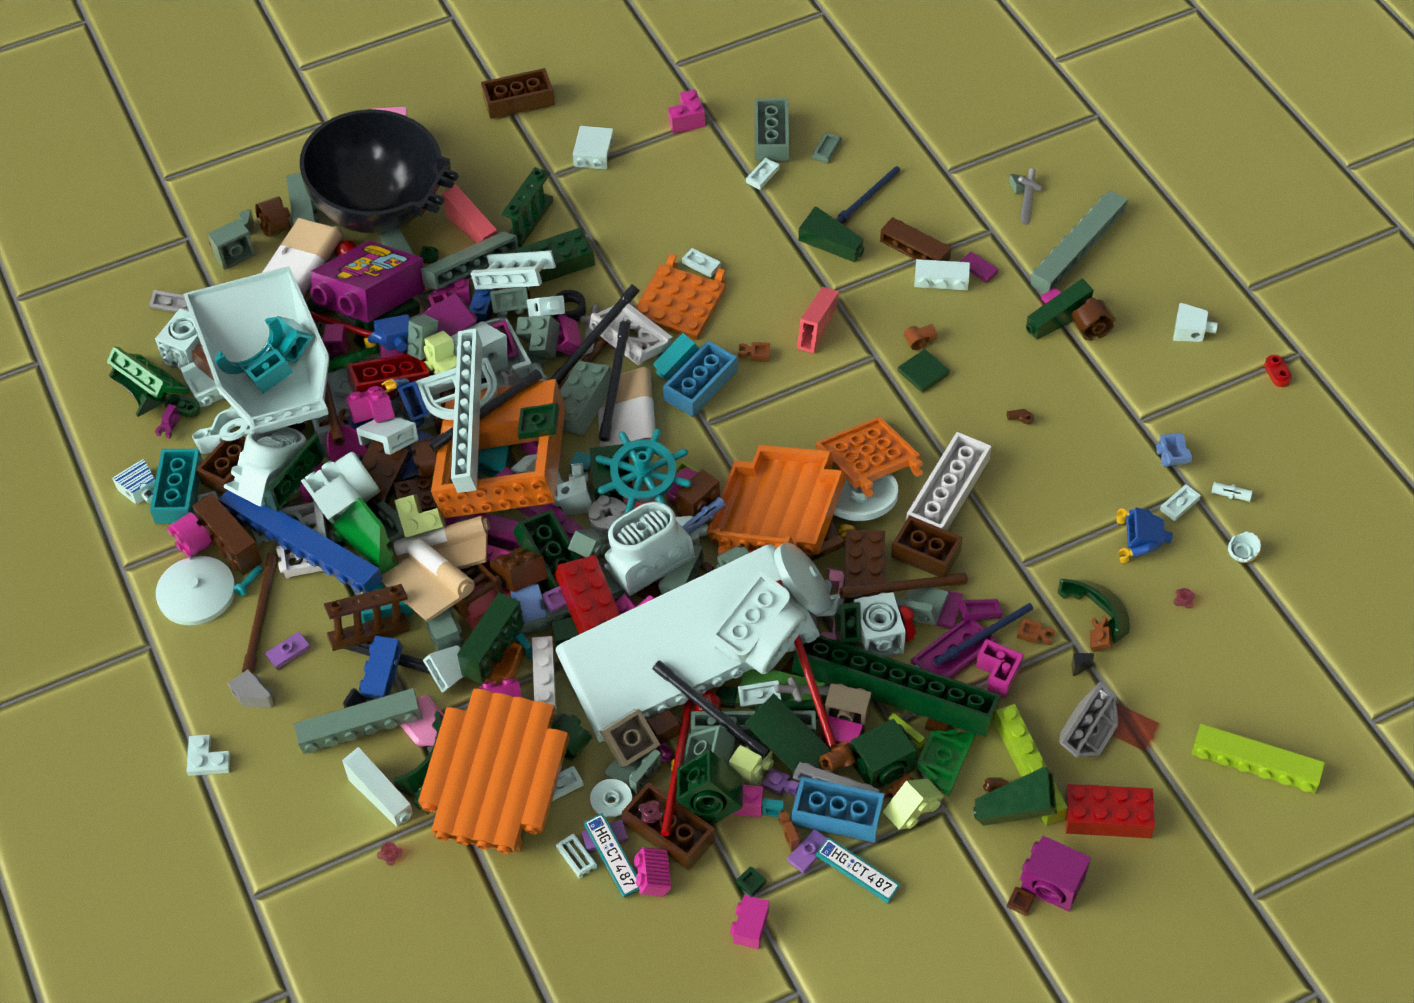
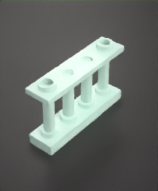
M552 251L487 255L489 267L484 270H473L471 277L475 290L540 286L542 283L539 273L541 269H553L556 265Z

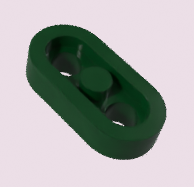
M173 394L164 400L165 408L169 404L175 405L178 414L181 416L195 417L201 410L199 402L193 398Z

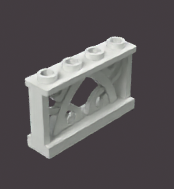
M630 304L626 305L617 318L600 335L616 348L620 322H629L631 324L630 329L638 333V338L628 337L624 355L638 366L642 362L662 352L664 353L671 346L673 338ZM613 306L597 314H591L590 329L594 330Z
M315 500L312 503L280 509V511L288 516L298 518L299 522L304 525H309V527L315 525V528L312 530L327 538L325 516ZM276 546L278 557H281V561L278 562L280 573H284L286 579L323 571L318 566H312L305 558L301 564L291 566L289 561L292 558L296 559L295 564L301 558H298L291 550L287 554V551L281 546Z

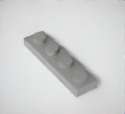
M799 762L793 774V779L799 781L802 776L879 793V789L874 788L870 784H862L853 781L850 777H842L834 774L832 771L815 768L809 763Z

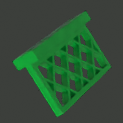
M113 346L107 363L155 398H161L163 393H189L190 389L143 355L127 353L120 347Z

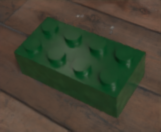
M581 227L515 249L516 253L552 251L556 267L553 269H541L539 273L542 283L595 266L594 251Z
M552 509L519 521L513 530V534L520 547L543 556L548 578L540 582L546 592L559 586L555 577L559 564L580 559L576 552L568 549L570 540Z
M502 593L497 594L457 654L462 676L480 684L492 676L494 667L502 661L506 649L512 646L515 635L523 629L524 621L520 601Z

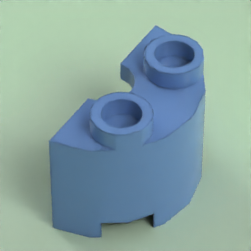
M1183 433L1160 435V443L1156 444V450L1158 455L1161 454L1163 467L1185 465L1192 462V455L1190 450L1186 449Z
M537 583L515 592L510 590L512 598L520 601L524 623L547 617Z

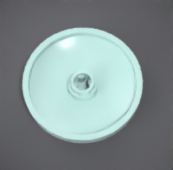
M890 473L872 481L873 487L870 488L874 495L868 498L864 495L860 486L854 488L845 479L834 515L852 521H866L883 516L895 506L898 500V484L896 479Z
M784 542L778 546L774 552L775 563L781 578L792 595L804 608L813 614L821 615L828 611L831 607L830 593L815 564L800 548L792 543Z
M194 556L176 562L163 573L156 587V600L162 613L171 621L182 625H200L216 619L228 609L235 596L234 586L236 584L232 572L223 562L212 557Z

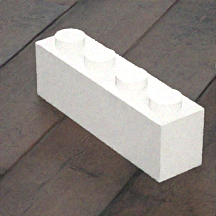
M552 636L533 637L534 701L554 705L556 711L554 718H556L557 704Z

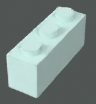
M916 259L914 287L968 290L970 262Z

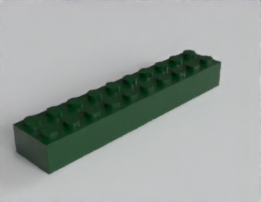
M821 635L814 641L803 644L814 679L819 682L836 685L843 684L855 689L862 688L871 692V699L878 702H883L898 709H904L916 715H922L937 722H943L955 728L984 737L987 736L994 721L995 712L998 709L1001 698L1000 694ZM796 651L792 672L805 676Z

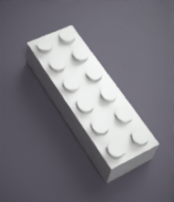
M956 432L907 512L906 520L910 515L947 531L989 462L991 445Z

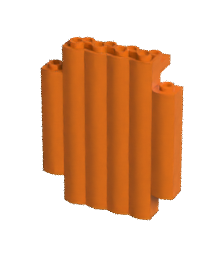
M759 445L753 462L734 461L720 496L725 502L726 507L714 515L707 529L710 542L719 545L718 556L738 545H741V548L745 547L751 553L769 544L777 548L784 542L794 544L806 555L819 554L845 483L841 470H831L834 462L831 452Z
M473 689L467 712L457 708L446 707L418 800L423 810L427 812L437 811L431 829L437 839L442 841L452 839L461 845L475 844L480 849L489 850V848H494L502 854H510V852H521L523 846L521 834L523 829L525 832L534 835L537 832L544 833L569 742L567 732L551 729L556 712L554 705L521 697H512L502 693H493L483 689Z

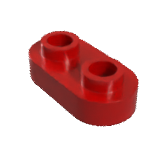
M1278 355L1268 356L1264 367L1272 382L1278 387H1287L1291 382L1292 374L1285 361Z
M906 605L898 607L904 625L905 642L907 643L914 640L917 633L912 619H914L913 611L910 607L907 608Z

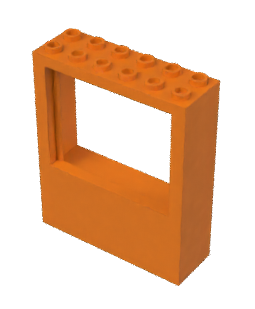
M556 379L536 382L489 413L479 422L478 450L539 441L534 472L478 479L477 490L457 493L454 484L451 483L453 439L438 450L431 493L443 518L555 503L566 408ZM512 386L499 387L497 396ZM487 389L481 390L480 400L486 394ZM455 399L447 401L445 408L454 409ZM558 403L559 416L557 433L555 435L519 440L517 432L521 408ZM443 419L441 433H445L452 428L454 420Z

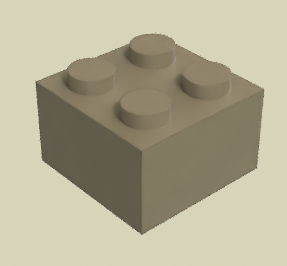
M831 683L825 703L827 716L862 724V733L864 734L870 714L871 692L862 688L855 689L843 684L836 685Z
M633 709L599 731L620 767H626L660 745L640 709Z

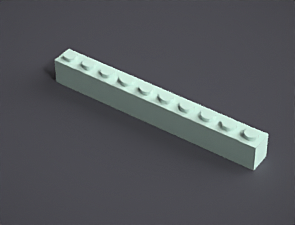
M476 328L458 331L451 480L457 493L477 490L483 343Z

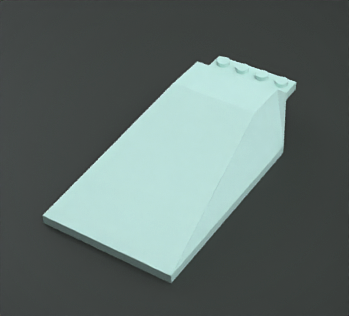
M290 266L184 293L188 310L217 389L248 426L250 425L252 432H256L255 435L328 415V409L324 400L329 355ZM277 316L294 319L311 332L314 337L297 363L287 361L293 373L264 394L258 390L245 373L227 374L221 371L214 360L219 351H222L225 357L233 362L244 361L256 355L264 347L269 337V328L264 321L265 319Z

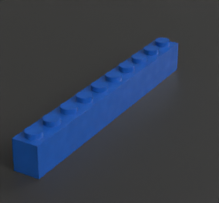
M229 490L219 499V502L238 522L243 525L246 523L254 532H261L268 540L278 542L283 549L291 550L298 558H305L312 566L322 568L324 573L329 576H335L342 584H349L357 593L371 592L383 580L379 568L280 510L277 512L266 505L260 507Z

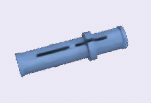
M720 497L716 498L708 506L702 507L701 511L686 522L682 528L690 535L706 521H711L715 514L725 508V502Z

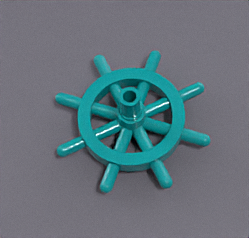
M660 429L654 430L651 440H635L630 442L626 433L621 431L618 436L624 446L615 453L613 458L601 455L595 458L597 463L610 466L612 481L599 487L598 493L604 494L616 489L620 495L628 499L625 508L626 514L634 509L636 502L647 503L656 500V502L667 505L663 496L671 490L673 484L684 487L691 486L690 480L676 476L675 461L687 456L688 450L684 448L671 454L665 446L658 443L661 435ZM653 454H656L662 458L651 463ZM630 455L634 465L623 462V460ZM665 465L668 467V474L655 471ZM623 469L631 473L619 477L618 470ZM652 478L662 480L663 483L657 487ZM636 479L633 489L625 485ZM645 482L649 490L640 491L643 483Z

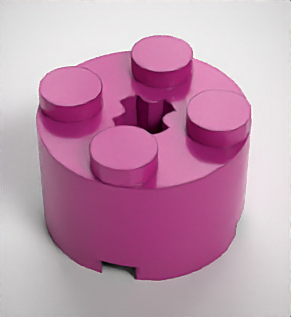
M191 512L167 527L169 534L177 540L175 545L180 552L183 551L188 558L195 556L210 546L212 542L204 526H200L197 522L198 518Z

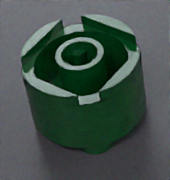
M560 713L553 720L551 729L568 733L569 742L564 758L572 761L589 744L593 737L587 730L582 728L580 725L581 721L577 716H568L565 713Z

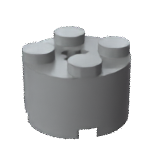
M606 495L600 496L589 508L590 528L608 535L609 528L613 522L626 514V504L617 498Z

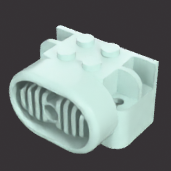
M286 426L264 434L255 435L256 432L249 433L246 437L244 450L240 452L238 465L232 467L231 473L235 476V479L224 484V488L260 507L265 505V490L307 442L306 437L296 429Z
M349 452L336 462L329 461L325 463L317 473L312 472L305 479L301 480L326 518L333 525L358 498L361 497L366 502L380 492L379 487L354 452Z
M660 502L642 504L615 520L610 526L608 538L611 548L605 553L607 564L604 565V568L623 590L631 596L695 558L692 538L676 521L675 513L668 505Z
M760 571L710 634L712 647L714 650L719 648L728 658L734 659L739 663H747L761 674H766L779 662L796 640L806 623L807 615L790 603L789 592L783 586Z

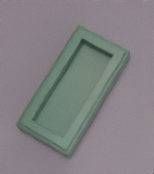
M826 132L812 154V159L829 163L841 143V137Z

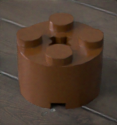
M280 196L255 205L256 217H260L261 223L259 225L266 236H272L291 229L290 222L288 221L290 212L287 207L284 208Z
M1095 298L1088 299L1086 304L1072 313L1075 325L1083 338L1088 341H1092V338L1096 336L1102 338L1114 328L1113 322H1116L1106 303Z
M433 437L411 444L413 454H417L413 455L415 466H420L417 469L419 478L434 476L438 450L434 452L428 442L434 439Z

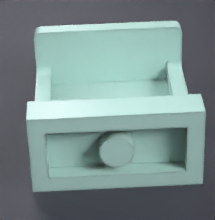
M580 126L573 151L574 166L607 169L610 146L614 143L613 128Z
M194 362L180 368L183 378L194 398L199 402L200 408L224 399L223 395L218 391L215 381L202 372Z
M397 417L379 423L372 420L356 428L360 445L364 446L372 440L382 442L385 453L389 455L418 441L416 424Z

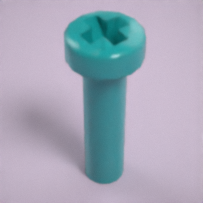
M257 565L241 584L234 586L235 592L240 596H245L247 588L263 569Z

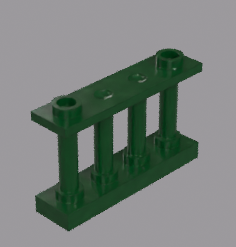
M534 167L501 213L503 217L511 219L512 228L509 233L517 236L519 247H522L553 203V196L544 194L543 184L550 176V172Z

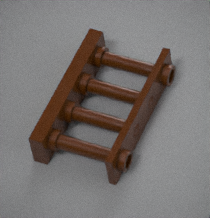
M482 564L470 566L462 572L468 577L474 573L478 574V576L472 579L474 585L477 586L483 581H486L487 584L453 605L452 608L463 619L471 615L468 607L473 601L493 589L497 593L504 594L501 588L503 586L501 579L497 575L494 576Z
M402 584L324 603L329 620H334V631L327 632V638L332 650L336 651L374 641L375 636L389 637L410 631V625L404 612L400 613V601L408 600ZM392 604L393 615L381 618L380 607ZM372 609L373 620L362 623L361 611ZM353 614L354 625L342 628L341 617Z

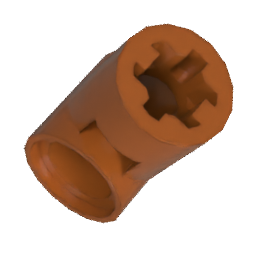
M932 324L921 328L911 326L903 334L912 350H919L925 343L937 339V332Z
M848 741L832 746V751L820 756L819 760L822 769L829 771L847 767L856 762Z

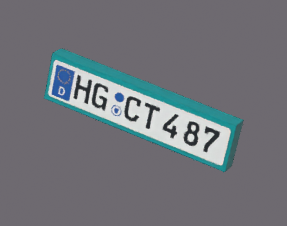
M603 813L585 821L583 825L622 897L625 898L640 890L639 886L636 885L637 875Z
M829 837L816 853L818 858L887 904L900 887L899 883Z

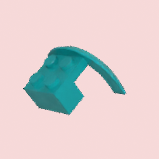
M277 317L264 320L269 328V337L264 347L256 355L244 361L233 362L229 361L222 351H219L214 360L224 373H245L262 394L293 373L285 358L277 350L283 335V329Z

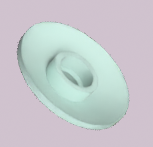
M606 779L599 782L590 794L592 808L598 814L603 813L604 817L622 815L624 808L632 801V793L628 785L617 779ZM609 800H615L613 803H608Z

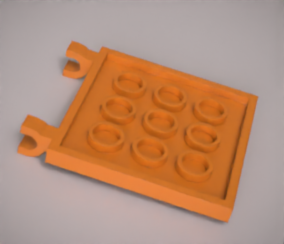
M670 253L666 265L660 264L635 309L664 330L680 335L684 333L687 337L698 340L726 289L724 284L726 277H724L725 270L718 268L714 280L675 269L677 266V262H675L677 255Z
M880 416L815 442L817 450L831 452L834 461L833 466L843 472L844 478L854 488L860 486L867 498L874 495L870 488L873 487L872 481L902 468L910 466L912 473L916 477L923 475V471L919 468L923 466V462L920 461V454Z

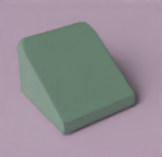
M1010 174L1009 184L1015 194L1024 192L1025 185L1018 181L1021 175Z
M248 209L239 213V219L251 235L254 219L251 210Z

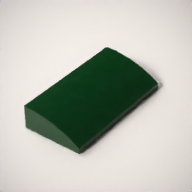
M314 434L265 490L264 502L267 507L278 512L302 485L301 480L312 473L325 458L317 434Z
M774 693L744 723L793 772L799 762L809 763L815 768H819L821 766L820 756L832 751Z

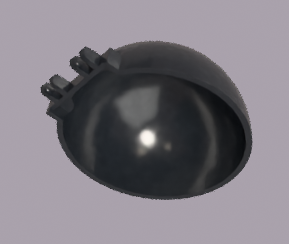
M357 110L331 118L311 133L303 145L300 154L302 181L315 206L334 223L360 233L377 234L393 231L409 224L418 216L422 217L425 210L437 213L440 209L439 205H442L445 201L442 196L436 194L440 186L452 188L454 186L453 181H457L459 177L458 173L450 170V159L441 156L437 141L424 126L405 115L386 110Z

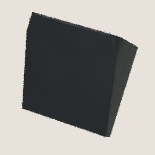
M1094 653L1073 654L1071 663L1073 676L1092 667Z
M353 688L344 700L343 706L348 708L365 703L367 700L357 689Z

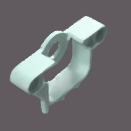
M231 406L216 416L212 427L196 431L192 438L200 453L207 454L211 453L222 439L225 441L236 440L245 434L251 433L252 430L250 425L248 426ZM241 426L236 432L229 433L232 428Z

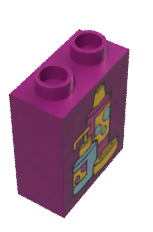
M367 241L310 271L312 282L311 297L316 305L369 323L425 291L421 268L424 267L423 258L373 241Z

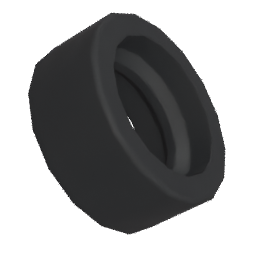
M563 290L557 293L555 296L563 295L564 303L574 302L579 305L577 309L565 311V314L562 315L576 320V322L580 321V317L586 314L584 296L575 290Z

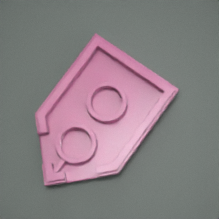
M423 695L418 699L422 719L400 726L417 746H434L437 734L436 730L432 728V724L435 721L434 714L436 711L443 716L444 714L428 695Z

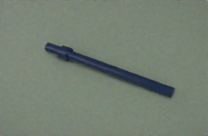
M895 166L847 210H843L835 220L840 223H845L849 220L850 215L900 172V168Z
M1026 604L956 647L952 646L946 649L944 654L934 659L935 664L939 666L948 660H954L959 657L961 652L1032 611V604Z

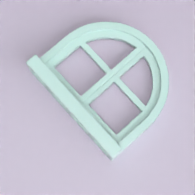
M487 357L482 359L481 379L486 378L487 383L481 384V390L488 389L480 400V408L496 398L498 394L497 379ZM456 368L417 380V387L428 411L436 417L454 420V409L443 408L438 404L455 399V393L434 400L432 395L455 388Z

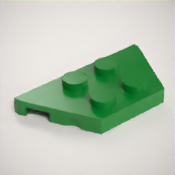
M378 345L329 358L328 373L336 371L338 368L346 369L347 364L360 362L359 360L379 353Z
M957 730L946 732L931 731L918 759L917 768L947 796H950L976 734L972 732L958 733Z

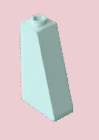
M359 747L342 760L348 780L396 827L410 819L413 814L410 803Z

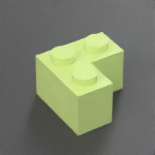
M441 331L424 338L425 364L429 372L435 375L456 368L457 356L454 355L453 339L446 332Z
M417 494L394 500L405 538L446 526L445 520L438 508L422 512Z
M741 745L729 760V766L742 776V784L753 786L761 784L765 771H769L774 763L771 750L762 760V756L751 751L748 746L745 748Z
M928 779L909 780L903 784L883 813L899 830L911 829L917 824V818L921 813L933 812L940 806V801L944 795Z

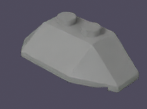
M1099 682L1078 703L1060 732V744L1075 757H1098L1118 726L1116 694L1102 682Z

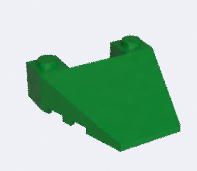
M358 498L334 523L335 532L333 534L338 542L342 541L345 546L350 544L362 559L379 568L381 575L397 566V562L391 558L394 555L392 549L388 550L387 548L389 540L384 525L362 498Z

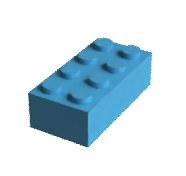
M707 341L663 386L664 401L694 417L738 371L737 357L714 343Z
M801 776L792 810V824L794 826L875 843L883 810L884 794Z

